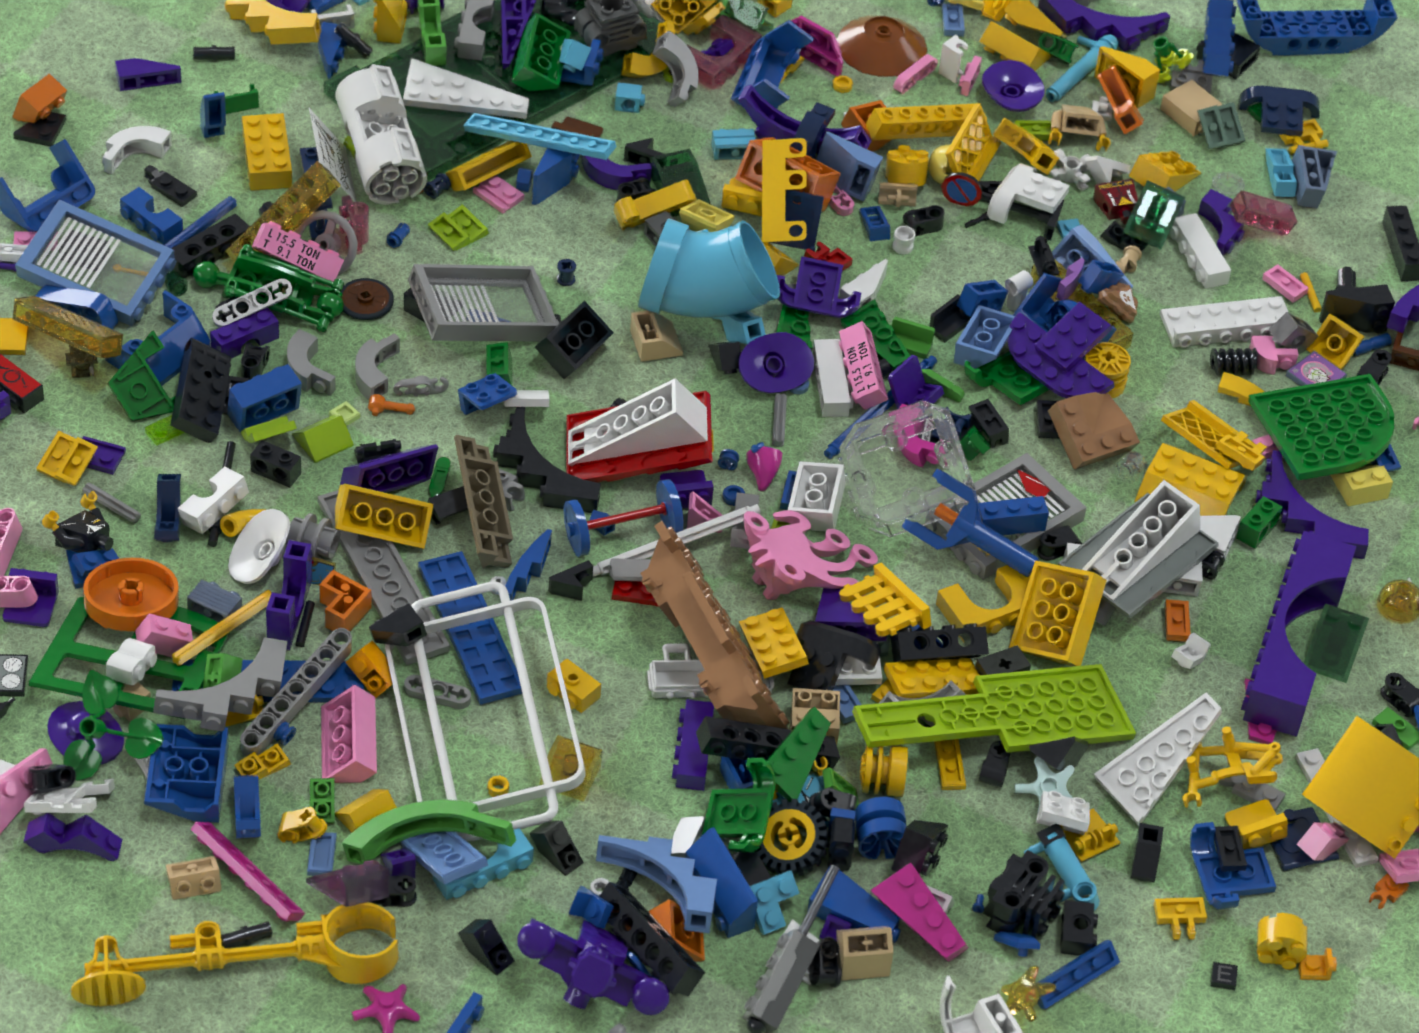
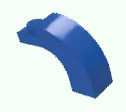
M258 775L234 776L236 838L261 837Z

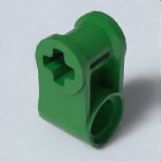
M1051 33L1042 34L1038 40V45L1042 50L1070 64L1075 49L1079 47L1078 44ZM1052 38L1053 45L1046 48V40Z

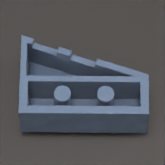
M1298 145L1291 160L1294 165L1293 174L1297 181L1296 198L1298 206L1318 208L1326 192L1337 151Z

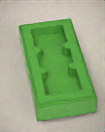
M1389 707L1373 718V725L1393 724L1403 747L1408 751L1419 742V730Z
M828 767L822 770L824 787L855 795L857 797V807L859 805L857 789L832 768Z

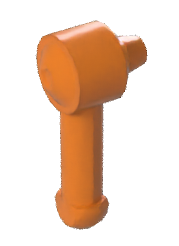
M379 394L371 395L368 403V409L372 412L373 416L382 413L384 409L405 412L409 415L415 411V406L412 403L404 404L386 401L385 397Z

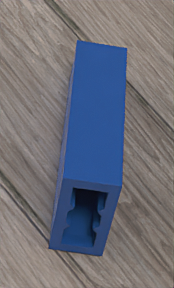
M828 870L826 871V873L824 874L823 878L821 879V881L819 882L818 886L816 887V889L814 890L813 894L811 895V897H810V899H809V903H808V910H809V908H810V906H811V904H812V902H813V900H814V898H815V896H816V894H817V892H818V890H819V888H820V886H821V884H822V882H823V880H824V878H825V876H826ZM839 870L816 917L826 921L829 914L835 915L853 923L851 929L879 926L891 927L892 941L896 943L901 933V929L898 928L900 918Z

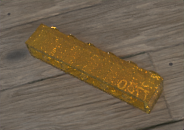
M37 296L14 299L13 320L98 358L121 355L122 333Z

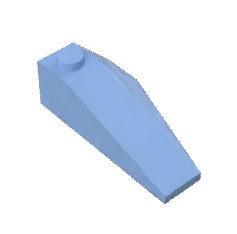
M1083 225L1072 228L1052 251L1058 270L1065 275L1067 267L1080 258L1084 259L1082 274L1092 260H1098L1103 263L1109 262L1117 266L1100 242ZM1125 275L1119 282L1130 285L1131 289L1134 287Z

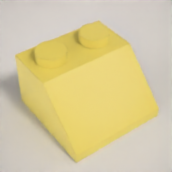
M1367 465L1350 472L1330 475L1347 506L1388 499L1393 484L1386 468L1380 465Z

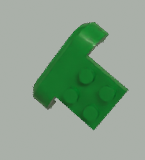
M1010 351L976 369L970 366L969 361H965V375L981 387L994 386L1020 406L1050 390L1019 367L1013 360Z
M747 758L746 768L752 774L753 788L712 789L702 835L708 829L714 827L720 838H741L739 842L735 840H730L728 849L735 853L755 852L765 838L776 780L773 769L764 758Z

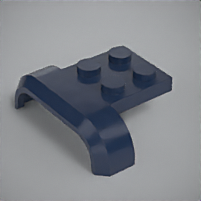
M1256 85L1245 89L1239 96V110L1247 111L1248 106L1252 103L1261 102V132L1302 136L1303 107L1311 111V118L1319 119L1320 116L1318 97L1306 90Z

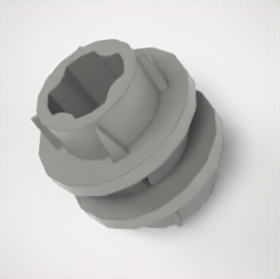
M308 513L304 519L294 517L290 524L286 544H288L289 540L312 544V560L318 563L322 556L331 559L335 555L340 542V530L332 528L331 519L323 518L318 524L316 514Z

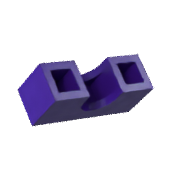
M268 308L211 331V347L230 355L232 359L241 355L242 346L250 339H255L260 346L279 339V321Z

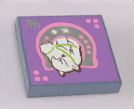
M1315 351L1286 372V376L1299 386L1347 377L1345 372Z

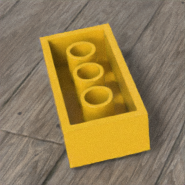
M284 113L242 116V134L250 191L292 188V167Z

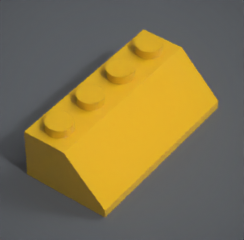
M342 484L339 486L335 505V529L425 549L434 504L354 485Z

